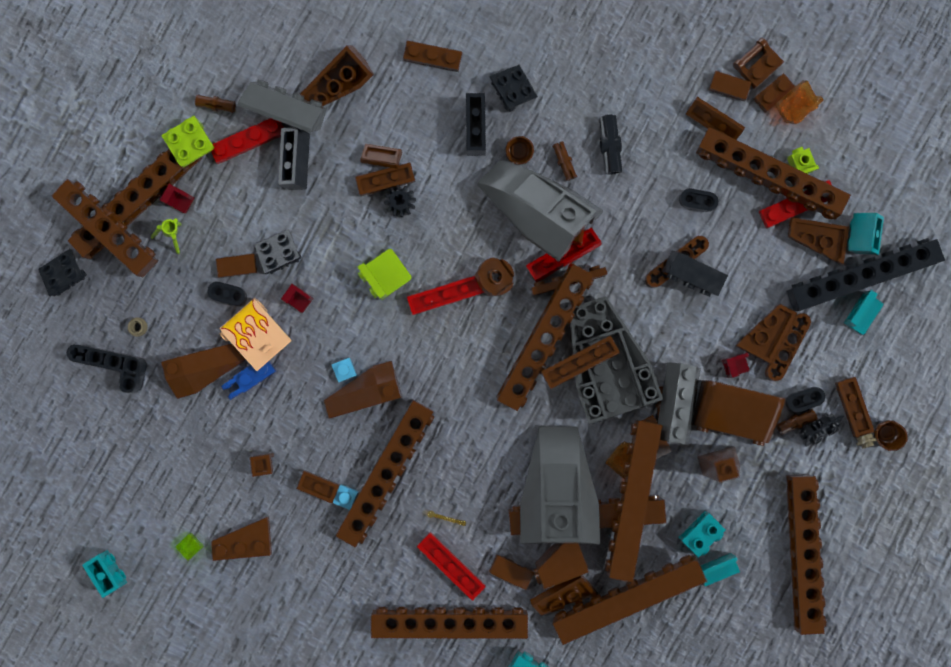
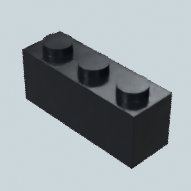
M466 93L467 156H486L485 93Z
M296 127L281 128L278 185L289 190L307 189L310 133Z
M673 250L662 272L668 274L667 278L675 282L678 279L684 281V286L693 290L695 287L701 289L699 293L708 297L711 294L719 296L728 277L725 273Z

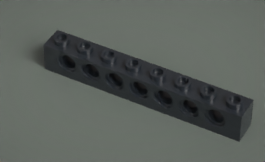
M929 238L917 241V246L912 247L909 244L900 247V251L897 253H893V250L882 253V258L875 259L874 256L863 260L864 264L858 266L857 263L845 266V271L840 272L839 269L828 272L827 277L821 278V275L810 278V283L803 284L802 281L791 285L792 289L786 291L792 309L795 312L802 311L943 262L945 258L938 239L930 241ZM917 251L920 253V259L916 257ZM898 258L902 259V266L899 265ZM880 264L884 265V272L880 270ZM862 270H865L867 273L866 279L862 276ZM844 276H847L849 279L848 285L844 283ZM826 282L831 284L830 291L826 289ZM809 288L813 290L812 298L807 293Z

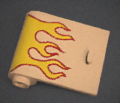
M254 298L220 327L221 332L219 334L226 342L230 341L251 366L258 371L292 340L267 313L268 311L262 303Z

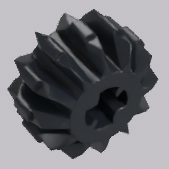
M397 185V191L390 188L389 190L392 194H385V197L389 200L384 201V205L389 206L386 209L388 213L393 211V217H396L399 212L400 217L404 218L403 212L406 211L407 215H411L409 208H416L415 205L411 204L416 202V198L412 197L414 194L412 190L407 192V186H404L401 191L400 185ZM403 198L404 204L398 205L396 200Z

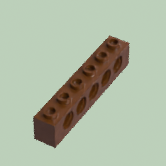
M67 179L51 197L136 276L143 278L159 261L154 257L156 253L148 246L145 248L141 245L142 240L137 235L126 231L128 227L120 220L116 221L112 217L114 214L106 207L102 208L98 204L100 201L94 195H88L84 191L86 188L77 180L73 182ZM81 197V203L76 205V200ZM95 210V216L90 218V213ZM109 223V230L105 232L104 226ZM121 236H123L124 241L121 245H119L118 239ZM137 249L138 255L133 258L132 252Z

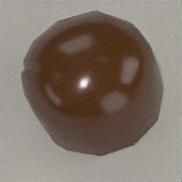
M516 136L509 140L505 148L507 159L517 165L527 164L534 155V145L531 140L524 136Z
M894 420L882 421L877 425L874 432L876 442L888 451H898L908 441L906 429Z

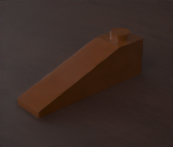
M346 45L300 94L307 101L311 102V99L321 102L322 106H325L362 88L374 74L365 58L353 45Z
M228 344L162 361L161 364L167 383L176 398L179 399L197 394L246 359L233 344Z
M389 361L371 367L325 399L324 403L329 419L401 398L402 393L393 362Z

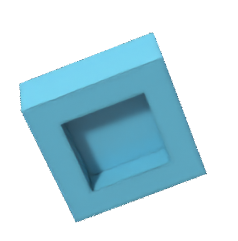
M351 358L332 364L338 382L357 376Z
M341 484L333 503L350 510L359 491Z

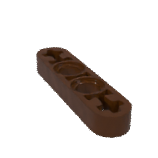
M697 236L677 250V252L686 251L689 257L696 259L708 249L709 242L706 237ZM696 240L698 242H703V249L697 248L695 251L691 250V248H693L697 244ZM667 259L646 275L645 282L647 286L656 288L669 279L667 278L668 274L662 272ZM661 271L663 275L657 279L658 283H651L652 277L650 275L656 276Z
M796 314L771 364H768L765 369L767 379L779 381L784 377L810 327L811 319L807 314ZM803 318L805 324L800 325L798 331L792 330V327L797 328L799 325L797 319ZM791 333L797 337V341L794 344H790L787 339ZM782 350L788 353V358L785 361L779 358V352ZM776 361L777 363L783 364L784 366H778V364H775L774 362ZM777 368L778 376L772 377L771 369Z

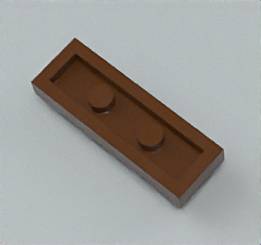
M407 40L403 61L459 72L462 51Z
M696 97L686 112L687 116L704 127H710L735 140L739 138L745 129L743 125L699 97Z
M411 163L398 165L397 169L387 168L355 177L360 196L395 188L397 185L403 186L416 182Z
M856 377L835 382L853 437L857 438L875 432Z

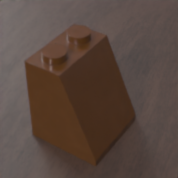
M554 543L535 562L537 568L533 569L538 584H543L544 589L589 573L578 543Z

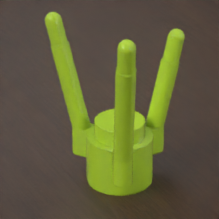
M176 218L173 220L167 219L163 221L162 225H157V229L150 237L154 239L162 231L163 235L172 238L175 251L179 254L176 234L178 226L182 224Z

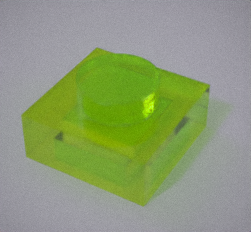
M192 532L175 546L187 561L204 547Z

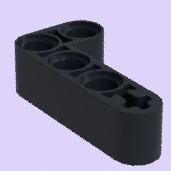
M71 345L68 347L66 355L70 361L121 372L118 386L122 392L135 393L142 388L147 363L143 358L86 345ZM77 352L86 353V355L80 356ZM97 353L100 354V360L98 362L95 360V355ZM115 357H118L119 364L117 366H115L113 363ZM134 361L138 363V367L136 370L132 368V363ZM130 379L134 383L132 389L128 387V381Z

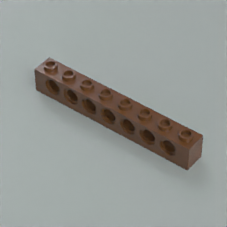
M710 127L696 151L700 158L711 160L720 168H728L734 171L735 175L746 177L756 185H763L769 188V191L772 193H780L791 202L803 204L806 209L817 211L826 219L836 220L842 214L851 196L847 192ZM715 147L721 148L723 153L716 152ZM732 156H738L740 161L733 160ZM750 164H755L758 170H753ZM767 172L773 173L775 178H770ZM785 180L790 181L792 187L787 186ZM803 189H807L810 195L804 194ZM821 197L827 199L828 204H824L821 201Z
M170 149L160 153L152 165L146 166L142 174L130 180L128 186L124 190L117 192L114 195V199L104 204L102 208L106 207L114 214L112 217L116 221L120 220L128 226L163 195L168 184L174 185L202 157L186 167H181L178 162L174 163L175 157ZM166 168V173L160 176L161 169ZM152 181L151 187L146 189V183ZM137 193V199L132 202V196ZM123 206V212L118 215L119 207ZM109 224L107 227H104L105 232L109 230ZM83 226L81 229L75 230L71 234L72 237L67 241L83 258L91 260L105 246L95 237L90 240L89 236L91 233Z
M573 263L569 264L496 396L497 401L516 411L520 407H524L527 401V393L529 390L532 391L537 383L536 377L538 374H542L541 371L546 367V359L553 355L556 349L554 345L557 340L560 341L565 333V330H563L567 323L570 324L575 315L573 313L576 306L579 307L584 299V296H582L586 289L589 290L593 284V274ZM572 282H578L579 288L575 292H571L569 289ZM563 299H568L569 306L562 309L560 302ZM554 316H559V324L555 326L551 325V318ZM544 333H549L551 336L548 342L541 341V336ZM535 350L541 351V356L538 359L531 358V354ZM525 367L532 368V372L528 376L522 375V370ZM521 384L523 388L520 392H514L512 390L513 386Z
M416 400L412 401L338 530L336 537L355 548L358 543L363 544L368 535L365 533L368 526L372 528L378 518L374 515L378 509L382 511L387 502L384 499L386 494H391L396 486L394 480L397 475L401 477L406 469V466H404L406 459L411 460L416 451L413 449L416 442L420 443L426 434L422 431L426 425L430 427L434 420L433 410ZM413 418H418L421 421L420 428L415 429L411 426ZM403 435L411 437L410 445H404L401 442ZM393 452L401 454L402 459L400 462L393 461ZM383 469L391 470L392 477L389 479L384 478L382 475ZM374 486L382 488L381 495L373 493L372 489ZM370 503L373 510L366 512L363 509V504ZM360 520L363 523V528H355L353 521Z
M810 474L786 475L794 629L801 635L825 634L824 627H826L827 623L823 615L825 598L822 596L824 579L821 576L823 560L820 557L822 540L819 537L821 521L818 518L820 502L817 498L819 483L816 476ZM806 490L807 496L802 500L801 493ZM804 510H807L808 516L803 519L802 513ZM808 529V537L803 538V532ZM810 549V555L805 558L804 552ZM811 569V574L805 577L806 570ZM812 588V594L806 596L807 590ZM813 608V613L807 616L808 610Z
M377 607L371 614V638L528 639L527 610L521 607H514L512 610H504L502 607H494L492 610H485L483 607H475L473 610H465L464 607H455L454 610H446L445 607H436L434 610H427L426 607H416L415 610H407L406 607H397L396 610H388L387 607ZM393 618L397 624L390 626L387 623V619ZM408 618H413L416 621V624L414 626H409L406 623V620ZM432 618L436 623L433 626H429L425 623V620ZM451 618L455 621V624L448 626L444 621ZM471 618L475 623L472 626H467L464 624V621ZM490 618L494 623L491 626H486L483 623L484 620ZM509 618L513 620V624L505 626L503 621Z

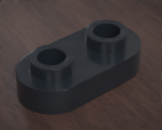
M692 188L684 190L679 196V202L684 208L703 212L713 211L719 202L718 197L714 193ZM686 196L691 197V202L686 201ZM705 200H709V206L705 205Z
M222 282L211 283L207 290L208 296L212 300L234 306L244 304L247 299L244 289ZM220 288L222 293L217 295L216 291ZM237 293L240 294V298L238 300L235 299V294Z
M809 387L791 393L786 398V407L792 412H802L820 406L825 401V393L819 387ZM812 393L816 396L814 400L811 399ZM794 399L798 402L796 406L792 403Z

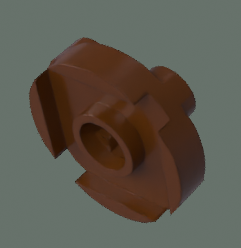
M489 258L480 264L475 273L480 289L490 297L501 296L507 293L513 286L514 271L511 265L503 259ZM492 273L499 275L497 278L498 282L492 279Z

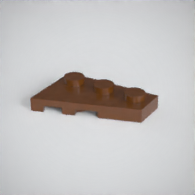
M799 218L790 219L788 238L840 265L844 264L849 226Z
M778 304L735 346L771 364L797 312L782 304Z
M269 516L211 541L213 561L271 556Z
M581 575L553 586L530 599V602L540 615H545L564 609L567 604L581 603L584 599L598 595V592Z

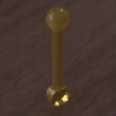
M431 510L427 513L429 518L435 517L462 526H466L467 523L463 520L435 514Z

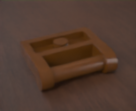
M760 38L750 51L733 63V66L745 80L752 82L751 86L756 89L784 61L774 52L764 38ZM762 51L765 55L747 69L745 64L758 52Z

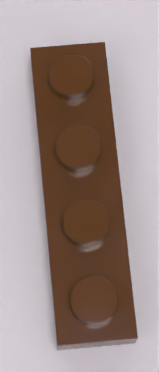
M600 265L588 268L589 273L593 274V280L607 275L606 267L600 268ZM563 275L552 278L553 282L545 284V281L534 283V287L530 289L532 297L554 291ZM572 282L570 286L576 285L578 282Z
M610 335L541 371L551 390L618 355L620 351Z

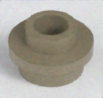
M133 318L128 323V331L133 336L140 337L147 332V322L142 318ZM137 324L141 325V329L139 331L136 330Z
M872 434L858 437V443L856 444L865 449L874 446L873 442L877 440L873 438Z

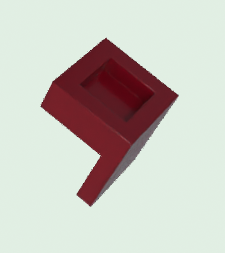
M168 184L160 201L186 214L195 198Z
M294 284L290 285L281 300L290 304L301 313H304L314 299Z
M741 353L722 359L727 378H734L740 376L739 374L749 372L750 369L746 357H749L748 353Z

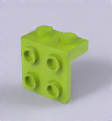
M195 116L187 118L181 124L161 135L181 167H186L214 149L213 144L203 130V124Z
M392 249L386 250L368 264L362 263L358 266L360 270L358 273L359 277L364 283L368 281L371 286L369 288L374 298L379 297L381 300L408 283L412 278Z

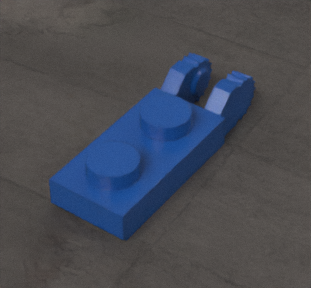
M270 361L258 371L250 365L233 376V379L221 387L225 390L235 383L238 384L240 388L228 396L232 400L274 374L276 370Z

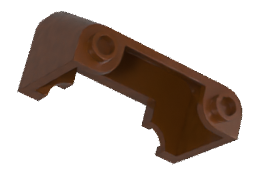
M702 380L692 425L697 426L696 430L708 433V430L711 429L752 439V444L764 446L765 443H769L783 410L785 398L715 381Z

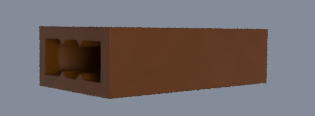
M735 446L697 456L702 475L717 482H724L740 477V463Z

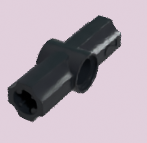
M616 115L601 116L599 118L601 131L600 150L604 158L605 174L614 175L622 173L620 155L622 142L620 135H618Z

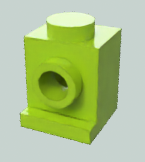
M803 147L797 148L792 151V155L787 157L790 166L807 174L819 169L810 148L805 150Z

